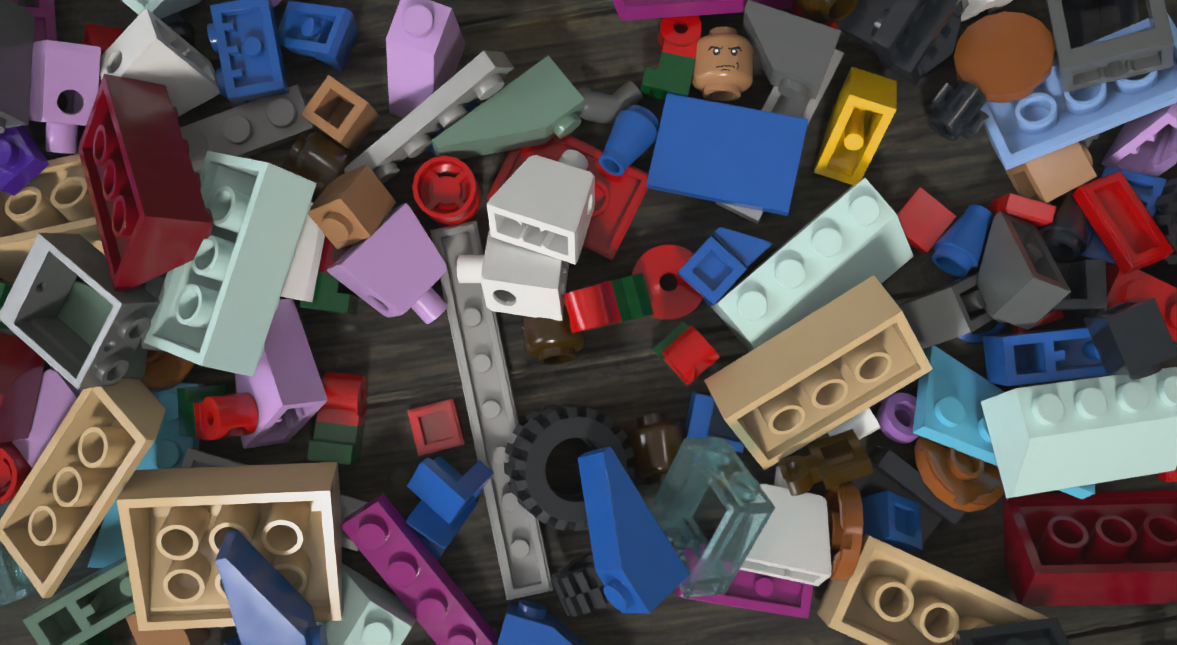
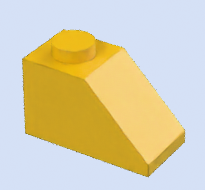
M851 67L834 104L815 163L814 173L850 185H854L862 180L897 110L896 80Z

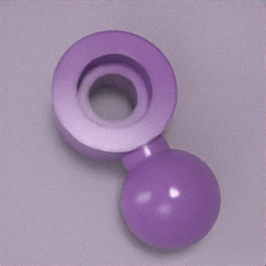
M894 392L879 401L881 405L877 410L876 418L881 427L880 430L886 437L896 443H911L919 437V435L913 433L917 399L913 395Z

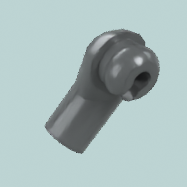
M630 80L611 95L592 91L587 87L577 90L585 99L580 117L586 121L602 124L614 123L620 111L626 110L631 105H636L644 98L638 87Z

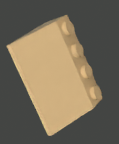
M338 462L135 470L117 498L139 631L235 626L215 561L226 533L238 530L312 606L316 622L342 620V531L340 527L341 497Z

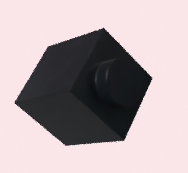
M1155 298L1127 299L1083 318L1106 373L1128 375L1132 380L1140 379L1158 373L1162 370L1160 363L1177 356V349Z

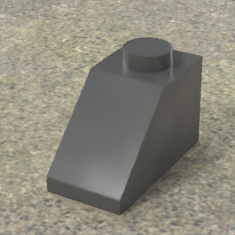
M748 0L744 9L743 28L752 43L770 84L777 86L778 91L782 95L791 99L805 100L806 97L816 99L841 30Z
M1000 211L993 218L976 283L985 301L984 308L994 320L1000 323L1008 322L1029 330L1071 291L1037 227Z
M979 272L923 294L901 305L903 313L922 349L972 333L993 320L984 308L985 301L976 283Z

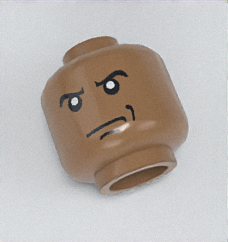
M713 28L709 31V35L700 38L697 43L696 60L691 80L693 87L703 93L704 99L712 102L734 101L739 99L741 93L752 85L753 46L748 39L737 35V30L734 28Z

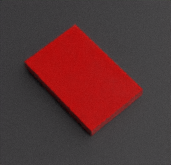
M556 135L546 144L510 150L486 198L488 201L530 156L538 155L559 161L566 150H575L586 157L588 161L587 171H590L595 176V206L582 247L613 261L648 190L646 184L649 174L630 165L623 175H611L599 164V157L603 151L570 135L563 139H559Z

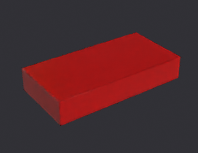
M1121 171L1079 186L1072 194L1124 275L1166 259L1174 252V249Z

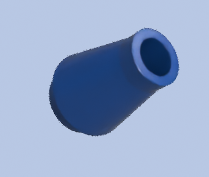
M631 105L626 110L620 111L615 119L604 152L599 157L600 166L611 175H623L627 167L656 142L659 122L656 116L648 109L638 105Z
M969 205L965 213L933 245L935 251L932 256L933 263L944 272L957 277H964L968 274L969 270L976 269L994 215L982 206Z

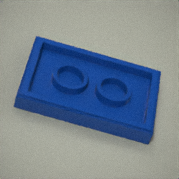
M667 93L646 186L648 189L788 216L809 119Z

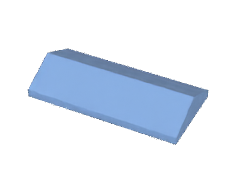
M1168 15L1174 40L1173 67L1064 93L1058 59L1056 57L1054 58L1050 76L1044 83L1042 82L1034 88L1032 94L1023 99L1006 103L986 102L981 111L989 115V118L984 123V127L992 147L1005 170L1177 103V28L1170 16ZM1149 18L1089 44L1151 29Z

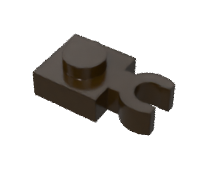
M853 429L807 445L810 455L805 457L798 455L788 456L778 462L782 477L786 480L791 496H798L808 492L814 483L820 481L824 483L828 490L874 473L871 460Z

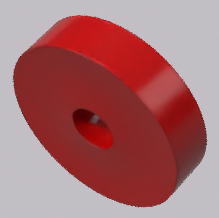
M660 245L648 250L637 261L632 275L640 273L644 275L654 312L653 315L649 316L660 320L679 319L695 310L702 301L703 297L677 274L694 255L688 249L677 245ZM670 274L675 277L677 285L673 291H665L661 288L659 281L662 275Z

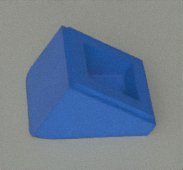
M719 227L711 235L746 268L772 245L769 241Z

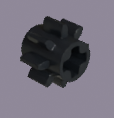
M958 81L953 88L948 83H944L925 104V107L933 112L927 119V123L935 133L947 140L956 141L960 135L969 139L972 134L976 135L989 118V115L981 111L987 102L986 97L977 87L968 82Z

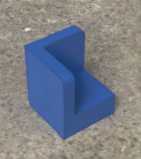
M710 236L677 274L703 297L702 302L709 307L714 305L747 268Z
M692 391L684 426L686 441L743 453L744 444L723 419L712 395Z
M436 457L434 460L426 458L419 464L407 487L450 525L479 496L494 472L479 460L462 476L442 457Z
M889 490L861 498L863 505V537L868 534L907 553L923 550L919 503Z

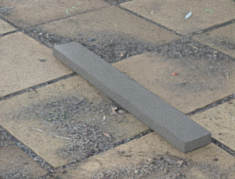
M477 221L430 230L432 242L447 265V271L440 278L444 300L448 305L446 310L477 460L483 462L494 472L483 489L506 600L553 591L554 586L551 580L540 520L517 502L518 498L511 493L507 484L510 482V477L504 473V463L509 462L510 455L505 453L507 443H514L517 435L512 432L520 423L497 313L486 307L481 283H459L457 278V260L459 255H484Z

